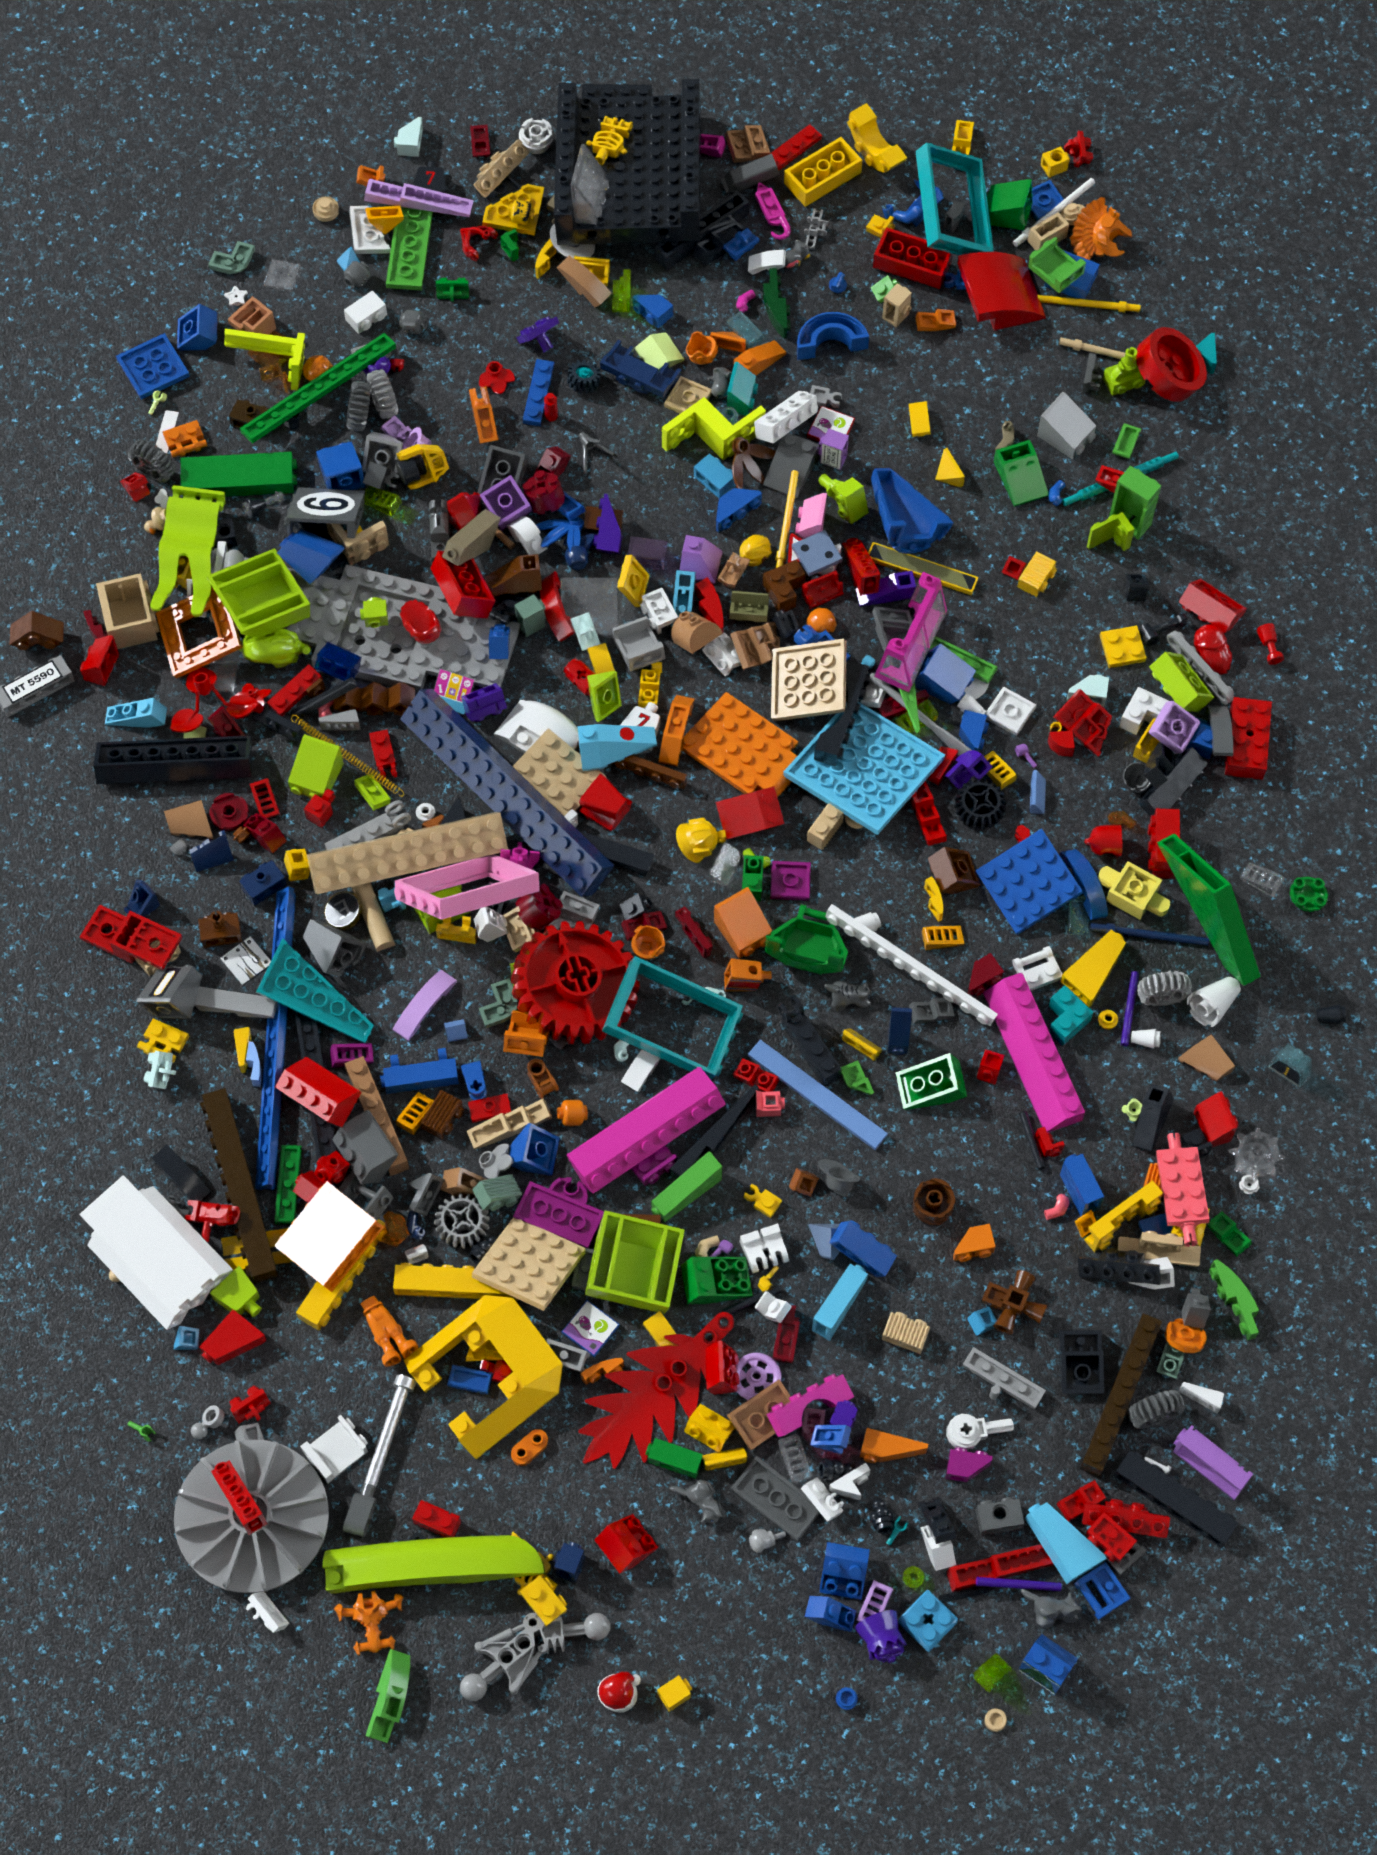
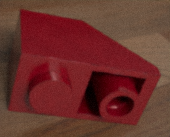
M558 446L546 448L535 473L543 470L545 473H553L559 477L564 472L571 455Z
M258 813L249 817L243 824V827H247V830L255 840L271 853H274L287 841L277 824Z
M991 953L974 962L967 993L970 996L981 995L986 988L991 985L994 986L1003 978L1004 970Z

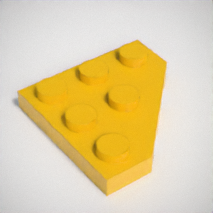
M526 184L517 192H511L504 196L499 202L486 206L482 226L485 225L507 231L516 229L518 233L535 236L544 187ZM515 200L530 202L532 209H535L533 220L530 219L527 225L513 223L511 218L508 217L510 203H513Z

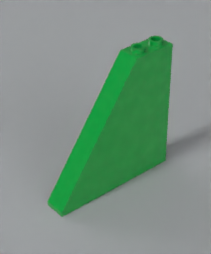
M1172 834L1157 842L1224 968L1243 986L1261 977L1231 884L1176 834Z

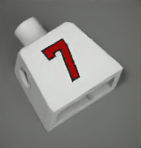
M649 702L645 709L635 706L621 725L654 727L657 736L660 727V716L656 714L658 706L652 702Z

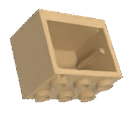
M141 573L96 583L107 634L114 637L117 649L158 640L156 633L159 632L155 611L150 606L152 601L147 580L142 579Z

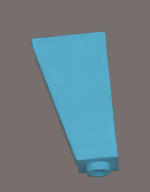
M850 1263L813 1318V1332L828 1341L831 1340L867 1281L868 1273H866L863 1267L859 1265L854 1266Z
M1047 1502L1041 1506L1037 1503L1028 1509L1030 1513L1025 1517V1520L1066 1584L1097 1567L1107 1559L1105 1554Z

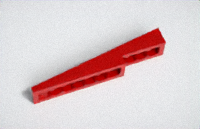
M1040 1544L992 1555L987 1559L953 1566L946 1573L951 1590L955 1592L976 1586V1577L1004 1579L1054 1564Z

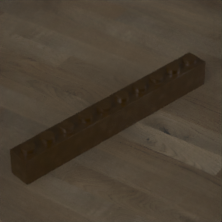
M226 1088L202 1094L204 1102H201L200 1105L203 1114H207L209 1119L205 1120L208 1132L212 1131L211 1145L213 1150L217 1149L218 1156H215L218 1168L222 1167L223 1170L220 1178L223 1186L227 1185L228 1192H225L228 1204L232 1203V1206H238L240 1209V1216L237 1221L238 1228L235 1229L238 1241L242 1240L244 1246L240 1247L243 1260L247 1259L248 1265L245 1266L248 1278H253L254 1284L279 1277Z

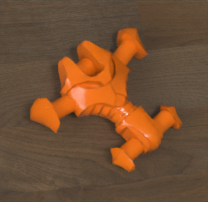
M374 1590L371 1591L372 1597L363 1598V1594L359 1593L353 1608H343L341 1604L335 1606L334 1611L338 1615L339 1622L342 1621L343 1617H353V1620L360 1622V1624L367 1628V1632L364 1635L368 1642H356L353 1647L358 1656H360V1652L364 1651L377 1653L382 1648L391 1647L392 1650L394 1649L396 1640L392 1635L387 1639L380 1640L381 1631L378 1625L388 1615L389 1610L398 1607L399 1611H402L401 1606L404 1597L401 1594H395L393 1600L385 1602L377 1596Z

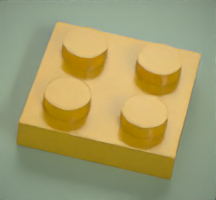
M626 555L617 588L634 607H640L650 575L633 555Z
M1137 626L1100 632V639L1109 668L1146 662V654Z

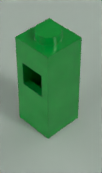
M657 1438L654 1439L653 1444L649 1443L645 1454L648 1456V1463L696 1479L703 1461V1454Z

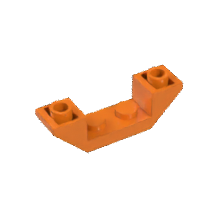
M676 695L673 699L663 733L659 763L678 766L682 751V740L688 717H691L695 702L694 698Z

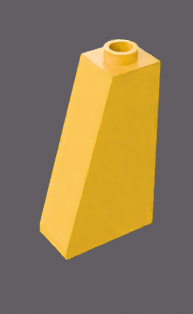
M1111 929L1062 974L1060 982L1068 987L1089 1008L1092 1006L1124 950L1126 942L1122 935L1115 933Z

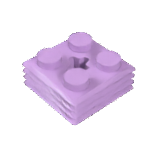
M1168 701L1150 728L1149 734L1174 753H1183L1200 725V721L1176 702Z

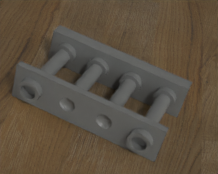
M351 1171L338 1190L353 1202L359 1194L372 1199L365 1209L360 1208L377 1221L394 1197L384 1186H381L378 1192L366 1188V1184H361L354 1172Z

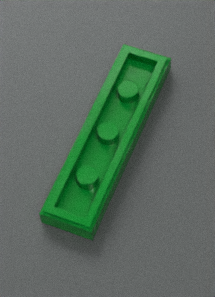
M281 1145L274 1223L278 1225H291L293 1220L296 1219L298 1195L293 1190L296 1186L295 1181L300 1175L302 1146Z

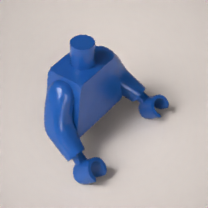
M914 179L917 188L920 189L919 180L916 181ZM935 186L938 207L943 200V192L939 187ZM921 195L911 204L907 211H894L891 204L886 205L887 209H882L885 218L893 216L897 221L905 224L913 223L916 227L924 220Z

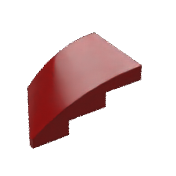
M1078 689L1053 717L1067 731H1073V736L1099 757L1112 716L1099 703H1094L1081 689Z

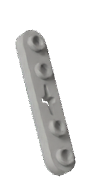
M1173 631L1168 634L1167 641L1175 652L1184 656L1203 683L1223 704L1227 705L1234 697L1233 689L1227 686L1222 681L1221 676L1209 667L1199 656L1195 647L1190 646L1181 632Z

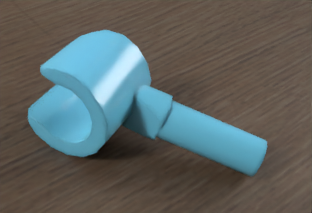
M867 655L863 658L861 664L870 666L869 669H872L876 662L874 658Z

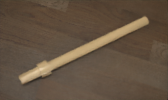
M1060 338L1059 345L1072 347L1076 351L1084 350L1117 359L1125 357L1124 352L1083 343L1082 340L1078 339L1074 341Z

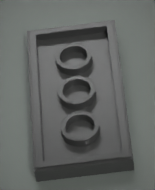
M757 1456L730 1488L733 1493L782 1531H785L796 1542L801 1539L820 1514L802 1490Z

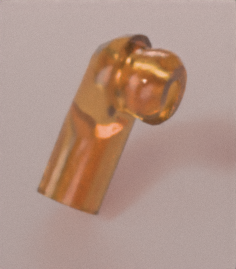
M1115 811L1108 815V821L1111 824H1125L1128 828L1132 829L1137 823L1124 811Z

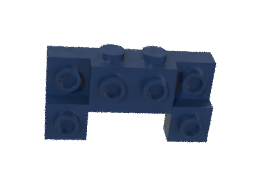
M617 340L609 353L600 361V369L615 375L619 383L628 385L637 392L647 395L651 392L664 398L669 389H673L681 376V369L671 370L669 369V364L665 362L658 372V368L633 357L634 347L630 346L627 349L621 346L620 340Z

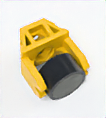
M416 444L398 452V459L395 460L401 480L410 490L437 482L439 477L449 469L444 451L438 445ZM419 454L422 455L427 469L426 474L421 476L413 459L414 456Z

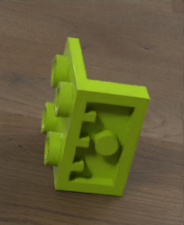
M1123 512L1117 515L1113 514L1107 520L1101 523L1097 522L1091 527L1087 547L1091 549L1114 537L1117 546H1120L1125 551L1131 546L1134 527Z

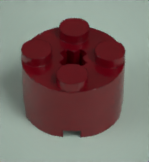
M543 470L537 471L522 486L526 499L530 503L532 511L536 514H545V511L551 510V512L556 511L565 501L564 491L559 478L553 473H545Z
M546 884L539 885V892L521 896L516 901V907L519 906L520 912H518L520 919L527 927L531 929L537 928V931L543 930L559 918L561 908H563L561 900L553 895Z

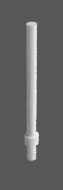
M1090 178L1030 228L1054 214L1060 213L1068 204H1071L1095 184L1094 179ZM1029 227L1023 230L1022 234L1013 241L1015 247L1028 240Z

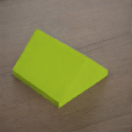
M617 671L587 676L592 710L597 722H600L622 706Z

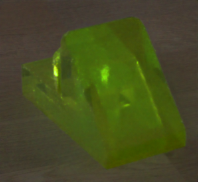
M996 1653L973 1673L974 1679L987 1692H990L1012 1668Z

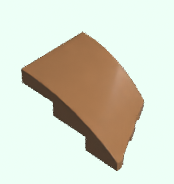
M775 622L751 627L747 630L735 631L730 634L743 669L772 662L773 649L780 648V638L777 637Z

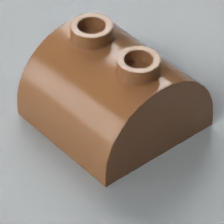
M689 611L682 612L673 623L671 629L673 642L692 654L723 634L718 625L697 613Z

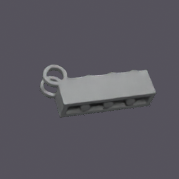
M401 800L394 801L385 808L386 813L326 842L325 848L329 850L396 835L400 830L404 829L403 826L411 820V816L407 812L397 816L396 813L403 809L404 804Z

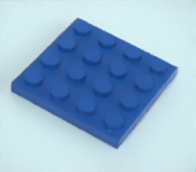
M1042 829L976 870L1016 935L1083 894L1082 889Z

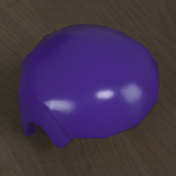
M384 356L373 365H368V368L362 371L366 376L368 373L383 369L388 374L391 369V363Z

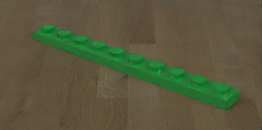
M383 333L241 427V433L253 444L367 368L368 365L375 363L396 349V343Z

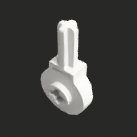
M960 1414L949 1422L946 1436L953 1447L969 1450L974 1448L980 1440H985L988 1434L1013 1431L1014 1424L1012 1419L985 1422L984 1418L976 1419L969 1414Z

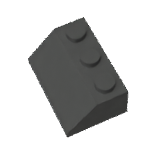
M369 1110L344 1123L343 1127L339 1128L332 1139L344 1159L350 1164V1168L361 1184L380 1183L398 1156L397 1151Z

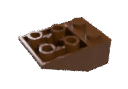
M538 554L518 556L484 577L493 597L508 593L511 595L518 594L519 592L535 593L538 590H542Z

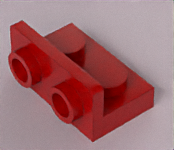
M1105 1512L1086 1533L1087 1539L1096 1547H1101L1105 1551L1103 1554L1111 1562L1116 1561L1119 1563L1137 1542Z

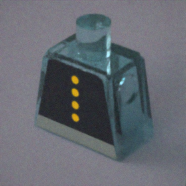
M1286 1044L1276 1054L1268 1068L1301 1088L1311 1073L1312 1059L1300 1049Z

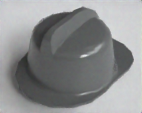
M822 1159L818 1162V1167L826 1173L827 1187L843 1197L849 1194L855 1182L860 1181L858 1175L837 1161Z

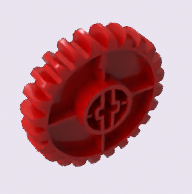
M562 921L559 930L553 925H548L545 928L544 934L535 932L532 935L531 942H525L521 947L520 954L515 958L511 983L514 984L512 996L519 1000L517 1009L522 1013L529 1012L526 1019L529 1025L537 1022L540 1023L538 1029L540 1034L543 1035L549 1030L552 1031V1040L559 1041L561 1036L565 1035L568 1044H574L577 1037H580L584 1044H589L593 1034L599 1040L606 1038L607 1033L602 1032V1029L628 965L633 959V955L630 952L622 953L624 943L621 940H617L614 943L610 941L612 932L605 931L602 935L599 934L598 925L592 924L589 930L585 929L583 921H577L574 928H571L567 921ZM637 979L617 1027H620L621 1023L628 1021L631 1010L635 1008L638 1000L636 994L640 988V982Z

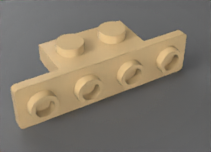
M520 139L516 140L506 151L496 152L491 157L492 161L489 164H484L479 169L481 172L476 176L478 180L474 183V187L483 198L487 197L530 153Z
M1146 1231L1145 1233L1142 1232L1139 1239L1119 1237L1117 1250H1135L1139 1253H1145V1260L1168 1257L1171 1264L1199 1267L1201 1247L1192 1245L1186 1247L1183 1244V1237H1178L1177 1234L1168 1233L1160 1235L1155 1231Z

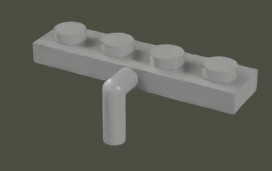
M974 1347L962 1367L994 1385L989 1394L992 1400H995L1002 1390L1035 1410L1046 1391Z

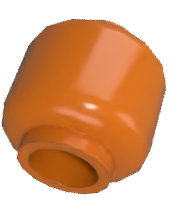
M564 1100L561 1107L557 1108V1118L561 1119L564 1126H581L587 1120V1106L581 1100Z

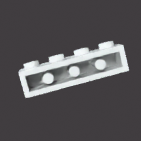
M798 391L754 422L756 438L775 443L818 412L817 396L805 391Z

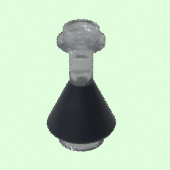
M275 491L274 496L266 499L246 498L245 502L242 503L244 514L246 517L251 516L255 519L266 506L276 502L282 505V502L285 501L282 492Z

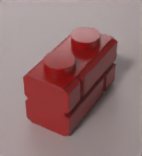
M423 1500L419 1502L412 1518L414 1525L444 1538L455 1537L461 1524L460 1516L453 1513L449 1514V1511Z

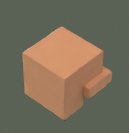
M253 296L228 318V323L235 330L270 335L276 329L273 312Z

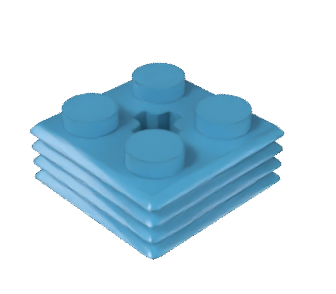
M926 1590L899 1618L898 1623L927 1652H930L957 1624L958 1618L929 1590ZM924 1617H931L933 1624H924Z

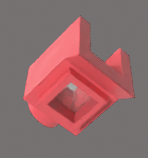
M756 1090V1116H781V1109H785V1098L780 1097V1091L761 1092Z

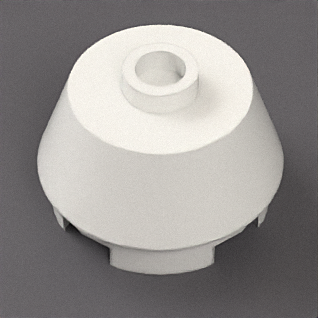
M533 118L528 119L522 124L519 132V139L522 144L533 154H541L547 151L554 138V131L550 123L545 119H542V121L533 120Z

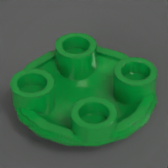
M1312 877L1296 878L1290 887L1291 901L1303 911L1314 912L1322 909L1328 901V892L1324 886V881L1321 878Z

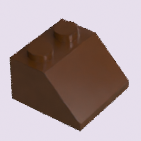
M943 847L928 858L930 869L934 874L940 892L955 894L981 886L969 851Z

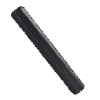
M350 677L292 709L290 712L291 716L297 715L298 719L351 691L357 687L355 679Z

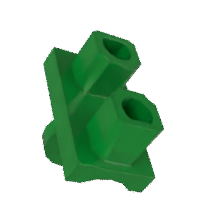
M440 278V280H436L437 299H450V302H454V299L469 298L468 280L466 278H458L457 280Z

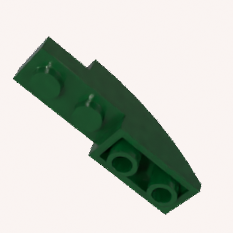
M769 268V283H763L765 309L776 331L782 338H787V331H791V322L787 320V316H790V306L786 305V298H782V292L778 290V286H781V276L777 275V268Z

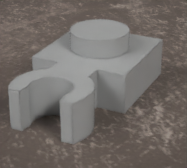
M812 385L810 394L817 396L818 406L826 407L828 403L834 408H839L840 402L835 401V399L841 400V393L834 392L831 394L829 388Z

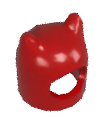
M1121 825L1096 826L1091 831L1090 837L1085 839L1084 842L1090 845L1092 852L1097 856H1102L1105 853L1122 856Z

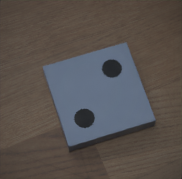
M825 530L792 544V549L808 576L842 562L841 555Z

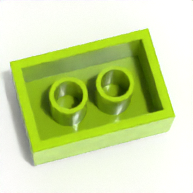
M1164 652L1149 666L1153 671V677L1164 686V692L1171 696L1174 702L1186 711L1199 712L1214 698L1182 654Z

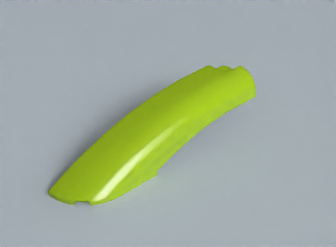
M510 1535L449 1537L371 1544L326 1550L323 1556L326 1591L331 1594L410 1585L466 1584L545 1574L543 1561L536 1549L525 1540Z

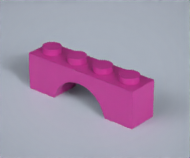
M835 1373L824 1378L825 1382L818 1385V1383H815L806 1388V1393L801 1395L799 1392L789 1397L790 1402L784 1405L780 1402L771 1407L772 1411L766 1415L777 1436H785L801 1427L804 1408L813 1400L823 1402L829 1408H833L840 1401L852 1399L854 1395L844 1375L836 1376Z

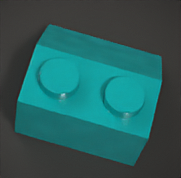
M739 362L734 363L727 391V412L747 416L750 409L753 410L755 399H753V395H757L759 384L756 383V375Z

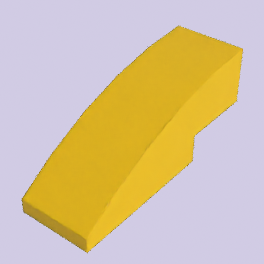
M956 121L953 151L969 155L974 122Z

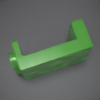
M1054 237L1050 241L1047 240L1039 250L1031 253L1028 267L1055 291L1060 293L1084 274L1086 262L1082 258L1076 262L1057 245L1058 239Z

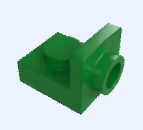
M516 229L500 236L501 248L512 262L518 259L519 251L517 244L518 232Z

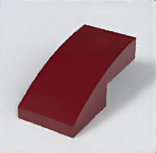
M488 125L470 126L473 157L490 156Z
M661 911L643 913L640 918L623 920L621 923L627 941L632 940L636 934L634 932L635 929L640 925L652 926L660 931L667 929Z

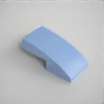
M249 1041L246 1062L248 1067L252 1068L251 1082L253 1087L261 1088L262 1068L254 1043Z

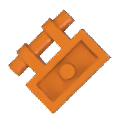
M197 420L162 431L168 449L176 448L170 451L172 458L177 456L183 457L186 456V453L201 451V448L207 447L206 440L198 442V440L204 439Z

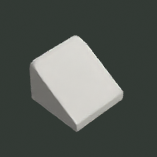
M424 1244L405 1251L407 1260L411 1264L428 1258V1252Z

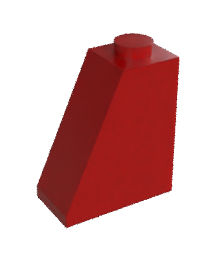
M232 1310L202 1343L200 1349L203 1354L201 1356L210 1364L213 1361L215 1364L220 1365L265 1343L266 1337L235 1310Z

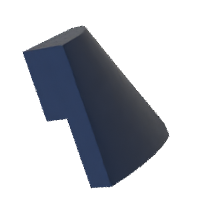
M225 830L219 832L220 837L217 839H207L201 845L189 850L196 872L234 861Z

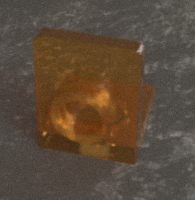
M279 363L259 369L262 381L279 376L285 392H288L286 384L288 377L286 371L282 372ZM268 370H274L271 374H264Z

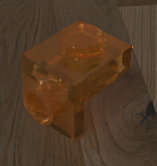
M388 1211L383 1217L389 1232L382 1237V1241L397 1247L410 1234L405 1224V1218L400 1214Z

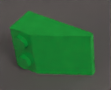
M951 1053L896 1072L904 1110L951 1103L967 1097L960 1062Z

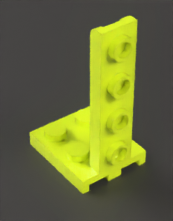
M225 329L224 345L226 347L293 356L289 359L288 369H291V371H289L288 382H291V390L299 389L305 357V333H298L296 339Z

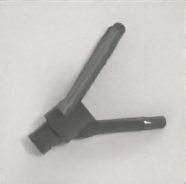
M585 432L579 434L583 444V474H587L588 450L597 447L612 456L614 455V452L600 445V440L591 438Z

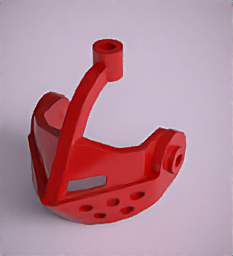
M485 225L460 229L463 252L473 261L479 259V253L469 243L473 235L480 234L483 239H488L489 237L496 239L498 237L495 229Z

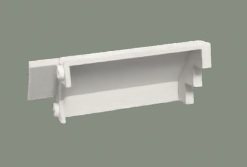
M124 1175L79 1214L94 1230L87 1246L166 1330L181 1324L188 1310L203 1304L210 1290L216 1288L233 1270L154 1186L138 1191Z

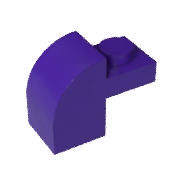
M970 750L955 759L958 763L945 776L959 789L972 777L980 780L993 766L981 753L976 750Z

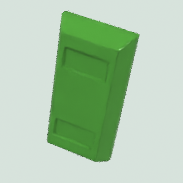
M1124 423L1112 453L1130 459L1141 429Z

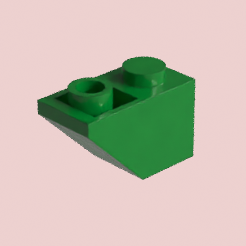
M744 855L742 890L748 887L755 900L761 901L764 856Z

